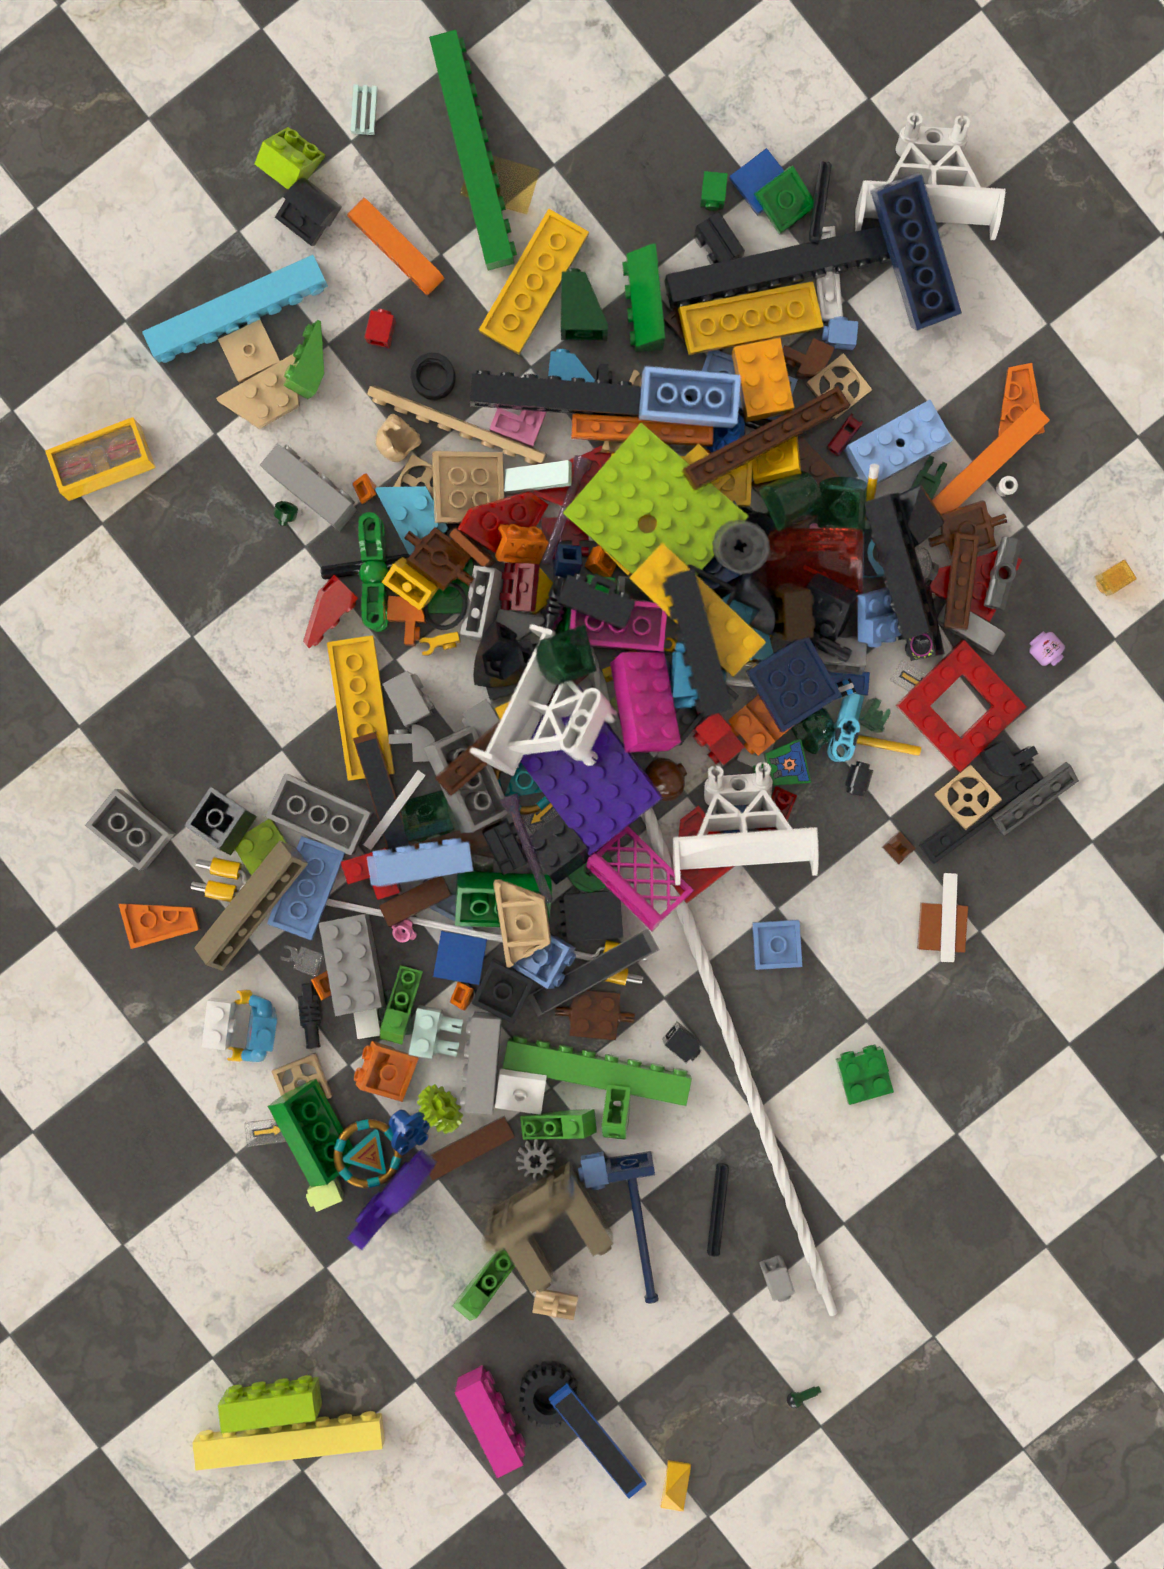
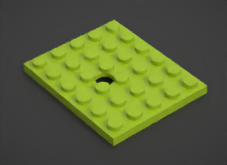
M642 423L638 425L563 512L567 518L631 574L662 543L686 566L693 565L703 570L715 556L712 542L718 529L729 521H745L748 518L747 514L711 483L694 491L682 472L683 468L689 464ZM644 515H652L657 521V527L651 533H644L638 527L639 519Z

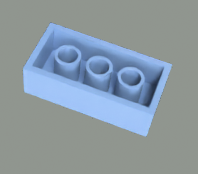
M645 367L642 372L639 420L733 428L737 424L741 375ZM684 396H690L692 402H688Z
M928 400L852 442L844 451L867 490L871 464L879 465L877 484L946 447L953 439L931 400ZM896 441L900 442L902 447H898Z
M461 838L442 840V845H438V842L421 843L418 849L410 845L396 847V852L393 853L391 849L373 851V856L367 857L371 885L375 886L473 871L469 842H461Z

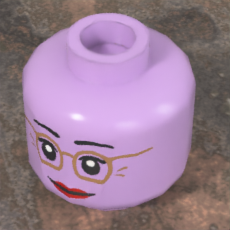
M1043 631L1029 643L1031 645L1029 652L1042 666L1050 663L1054 666L1064 658L1061 653L1064 651L1065 645L1053 632L1045 633Z

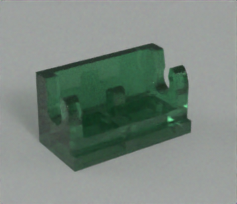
M877 698L867 700L858 721L861 726L873 733L883 732L885 729L883 726L890 716L889 708L885 711L884 715L882 710H877L881 703V700Z

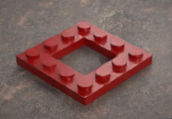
M961 640L895 705L958 772H961L1026 708V705L965 640ZM963 675L986 699L991 707L959 737L932 709L931 705Z

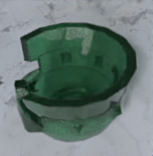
M821 708L794 725L791 729L796 739H801L802 746L808 752L817 754L820 748L828 743L833 735L834 722L826 708Z

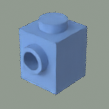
M834 317V319H830L827 326L823 327L822 340H826V344L835 347L834 349L853 351L857 342L858 322L848 321L846 317Z
M604 1151L582 1155V1167L578 1168L580 1182L585 1181L586 1188L591 1187L592 1190L605 1188V1184L609 1183Z

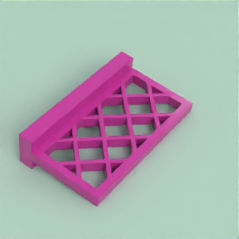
M629 826L611 839L596 854H592L587 860L586 867L652 932L693 892V889L680 877L679 886L685 892L681 896H670V885H675L674 870ZM627 834L633 840V847H620V839ZM607 851L617 852V863L607 862L602 855ZM620 852H633V863H620ZM637 852L647 853L650 856V864L637 863ZM620 867L633 868V879H624L620 875ZM637 868H650V880L637 879ZM653 868L663 869L666 872V880H653ZM637 884H650V896L640 895L637 892ZM653 884L667 885V896H653ZM653 900L667 901V909L661 915L653 908Z

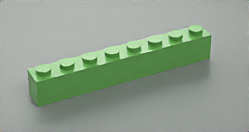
M514 1035L513 1038L508 1039L502 1069L547 1075L546 1078L607 1090V1085L631 1087V1095L683 1106L687 1105L692 1078L691 1075L687 1074L688 1071L679 1068H674L673 1071L664 1070L665 1066L651 1063L650 1067L641 1065L642 1062L639 1060L628 1059V1062L620 1061L618 1056L605 1054V1057L596 1056V1052L585 1049L582 1050V1053L573 1051L571 1046L559 1045V1048L552 1047L550 1042L537 1040L536 1043L527 1042L528 1038Z

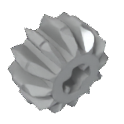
M534 1139V1146H531L530 1142L526 1141V1149L519 1147L518 1152L521 1155L516 1156V1162L521 1163L518 1166V1170L526 1169L524 1173L526 1178L530 1173H533V1180H537L538 1173L545 1178V1170L550 1172L553 1170V1166L549 1163H554L556 1159L550 1156L554 1152L553 1148L545 1150L547 1147L546 1141L541 1146H538V1139ZM533 1155L534 1158L535 1155L540 1156V1163L536 1161V1164L532 1163L531 1156Z

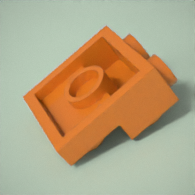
M759 694L728 720L732 728L731 731L736 737L741 735L746 741L744 743L745 748L752 755L756 753L759 756L788 731H779Z
M371 1041L370 1046H365L362 1059L365 1060L362 1068L358 1067L355 1071V1085L362 1091L403 1102L419 1058L409 1055V1053L395 1050L391 1046Z

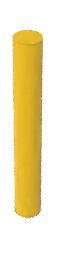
M858 735L856 743L918 756L921 753L920 746Z

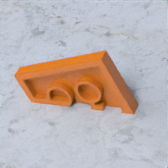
M1032 363L1013 366L1007 369L998 437L1033 403L1040 409ZM1044 426L1035 435L1044 433Z
M118 904L131 949L200 930L194 907Z

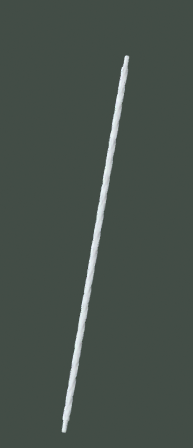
M578 646L593 687L610 701L611 695L605 678L599 669V663L593 647ZM618 713L617 717L612 714L616 720L608 724L624 744ZM651 807L641 815V818L646 825L647 834L654 852L674 870L669 850L663 840L660 826ZM661 869L663 877L666 880V872L663 869ZM670 885L671 896H680L674 887ZM683 901L675 908L684 927L685 936L697 962L704 987L709 994L711 1006L722 1029L723 1038L735 1064V1070L742 1089L747 1096L749 1108L760 1131L761 1140L773 1166V1172L780 1191L785 1198L787 1210L798 1233L799 1242L811 1268V1274L818 1293L822 1294L829 1316H834L838 1311L830 1292L832 1288L827 1280L826 1272L814 1245L812 1234L802 1213L800 1202L789 1178V1173L776 1143L771 1124L764 1111L762 1100L751 1076L749 1065L738 1041L730 1014L726 1009L723 995L713 974V969L700 939L694 917L688 907V903L686 904Z

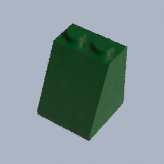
M569 268L567 271H562L561 340L607 341L608 323L586 272H581L577 268Z

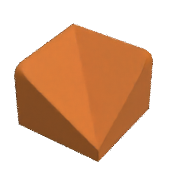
M600 546L592 548L585 563V567L594 575L596 573L603 577H611L617 565Z

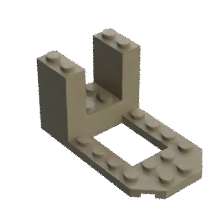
M570 1161L547 1174L545 1178L542 1177L494 1206L489 1212L483 1241L485 1249L489 1253L505 1248L531 1293L537 1290L538 1292L546 1290L551 1286L550 1282L553 1279V1268L531 1232L535 1230L540 1232L546 1229L551 1224L549 1221L562 1212H567L592 1256L597 1254L600 1256L611 1250L613 1245V1232L584 1184L580 1182V1178Z

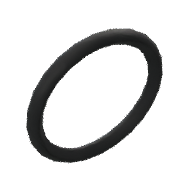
M451 582L448 586L454 587L459 591L463 600V608L461 614L453 623L438 625L430 618L428 604L423 608L427 622L435 629H452L463 620L468 605L466 593L461 586L454 582Z

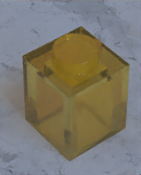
M1125 559L1094 576L1097 580V588L1101 593H1105L1106 596L1114 594L1137 579Z

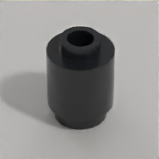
M856 761V765H850L845 786H847L846 792L864 797L865 791L868 792L874 771L869 769L870 764Z

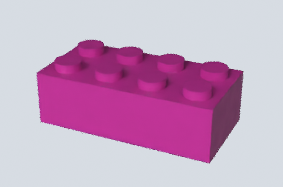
M635 601V606L626 629L622 630L572 610L569 644L642 652H663L667 614L656 603Z
M622 652L610 665L625 751H669L681 741L665 653Z
M482 1365L458 1377L455 1394L497 1478L523 1466L526 1443L522 1434H517L514 1428L516 1424L510 1412L507 1413L504 1408L505 1401L500 1391L496 1392L493 1386L495 1381L491 1372H486Z

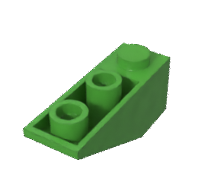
M320 320L306 326L302 334L305 339L302 345L299 344L293 354V357L296 359L293 365L290 364L284 373L286 381L283 386L306 399L316 394L324 376Z
M400 965L380 1028V1039L403 1044L423 971Z
M575 1109L541 1113V1115L520 1116L523 1140L584 1139L597 1132L594 1109Z
M504 1249L497 1251L452 1305L469 1321L477 1319L515 1267Z

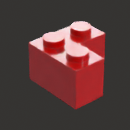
M719 713L708 716L693 730L695 733L692 736L700 747L706 746L710 751L707 755L716 765L718 763L722 766L725 765L745 748L731 731L730 725Z
M373 852L341 862L347 884L370 878L367 857L373 856ZM400 883L383 886L373 885L377 900L402 892Z

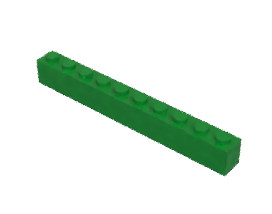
M456 30L430 36L429 39L487 270L515 264L513 256L517 255L514 241L509 242L507 235L512 233L508 218L503 219L502 211L506 210L503 196L498 197L496 188L500 187L497 173L492 174L490 167L495 165L491 150L486 151L485 143L489 142L486 128L481 129L479 120H483L480 105L475 106L473 99L478 97L474 82H469L468 75L472 74L469 60L464 61L462 54L467 52L463 37L458 38Z

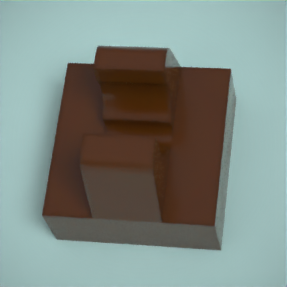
M897 832L882 846L885 852L898 865L916 849L901 832Z

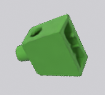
M607 1085L602 1119L603 1137L626 1139L630 1115L631 1087ZM621 1101V1106H616L613 1102Z

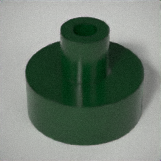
M279 501L275 504L273 515L279 519L278 523L280 525L287 526L288 522L296 520L298 508L290 502Z

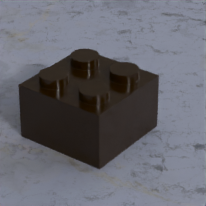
M792 583L766 586L773 598L776 611L775 625L770 635L785 641L813 637L815 621L812 616L814 599L811 590Z

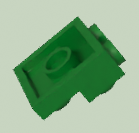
M869 1045L863 1047V1051L854 1053V1051L844 1052L840 1054L841 1058L835 1059L849 1105L894 1093L884 1051L880 1046Z

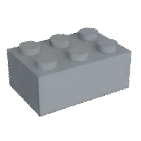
M114 789L85 824L89 830L139 871L147 869L176 834L122 789Z

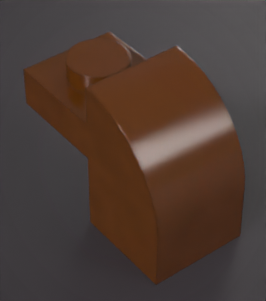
M813 338L806 354H803L784 345L783 354L786 367L791 369L796 367L799 369L795 376L796 378H813L825 368L835 347Z

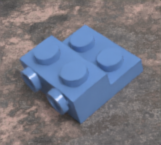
M887 587L858 595V642L867 643L869 647H880L882 642H896V637L901 635L897 627L898 618L896 612L891 607L892 598Z
M551 935V943L542 949H537L527 958L520 959L512 967L543 987L554 989L555 986L559 987L563 982L565 975L562 972L566 965L569 967L575 960L576 954L573 953L575 947L561 938Z

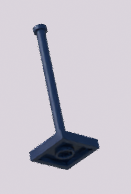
M647 1151L605 1158L608 1183L628 1180L646 1290L644 1299L645 1303H655L659 1298L654 1288L637 1178L655 1175L652 1153Z

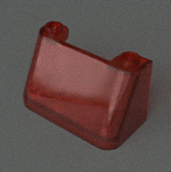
M778 528L769 533V551L766 558L767 586L792 583L806 588L811 579L819 573L858 592L859 595L863 594L864 535L861 530L856 528Z

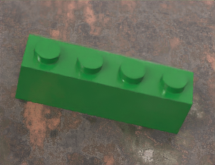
M650 244L627 253L626 261L622 262L623 276H628L629 284L625 285V298L630 299L631 308H627L628 323L632 322L633 331H629L630 346L635 345V352L663 350L665 342L656 244Z
M491 872L457 873L455 926L500 927L494 887L496 879L545 896L549 921L552 900V883L549 875L518 873L503 875L502 873Z
M313 1079L283 1094L268 1105L273 1118L311 1187L327 1185L340 1175L334 1163V1147L338 1137L344 1130L317 1079ZM349 1139L346 1141L342 1157L353 1149ZM344 1162V1165H345L347 1168H349L351 1165H353V1164H349V1163Z

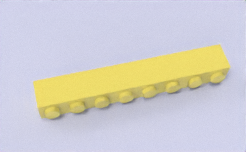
M368 1411L360 1416L343 1414L334 1419L324 1416L311 1422L222 1434L221 1432H213V1430H204L196 1435L192 1444L195 1471L379 1450L383 1449L385 1437L382 1413L375 1414L374 1411Z

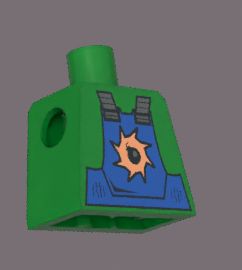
M801 739L794 740L764 753L765 763H768L771 767L770 777L773 781L772 785L811 782ZM756 765L753 766L754 773H756Z

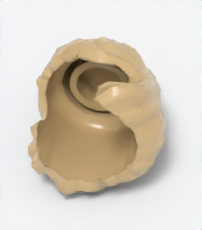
M391 414L379 428L375 444L385 458L392 462H400L411 450L421 444V439L419 438L420 434L413 427H409V424L401 417Z

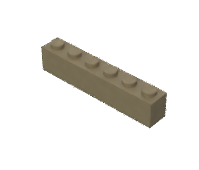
M279 841L195 946V950L205 965L223 971L308 865L307 861L295 847Z

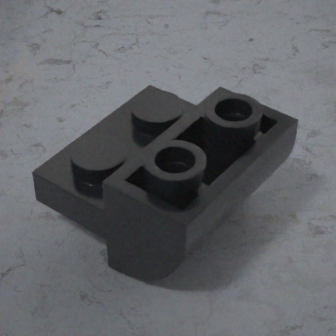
M301 178L283 196L285 201L275 218L310 246H315L325 228L331 226L342 206L309 180Z

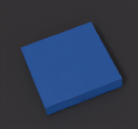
M766 148L729 177V180L758 216L764 210L754 196V193L784 170Z
M441 931L433 977L479 985L487 939Z

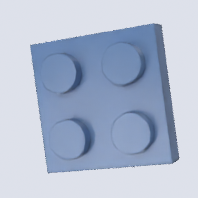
M800 920L752 922L756 970L802 967Z

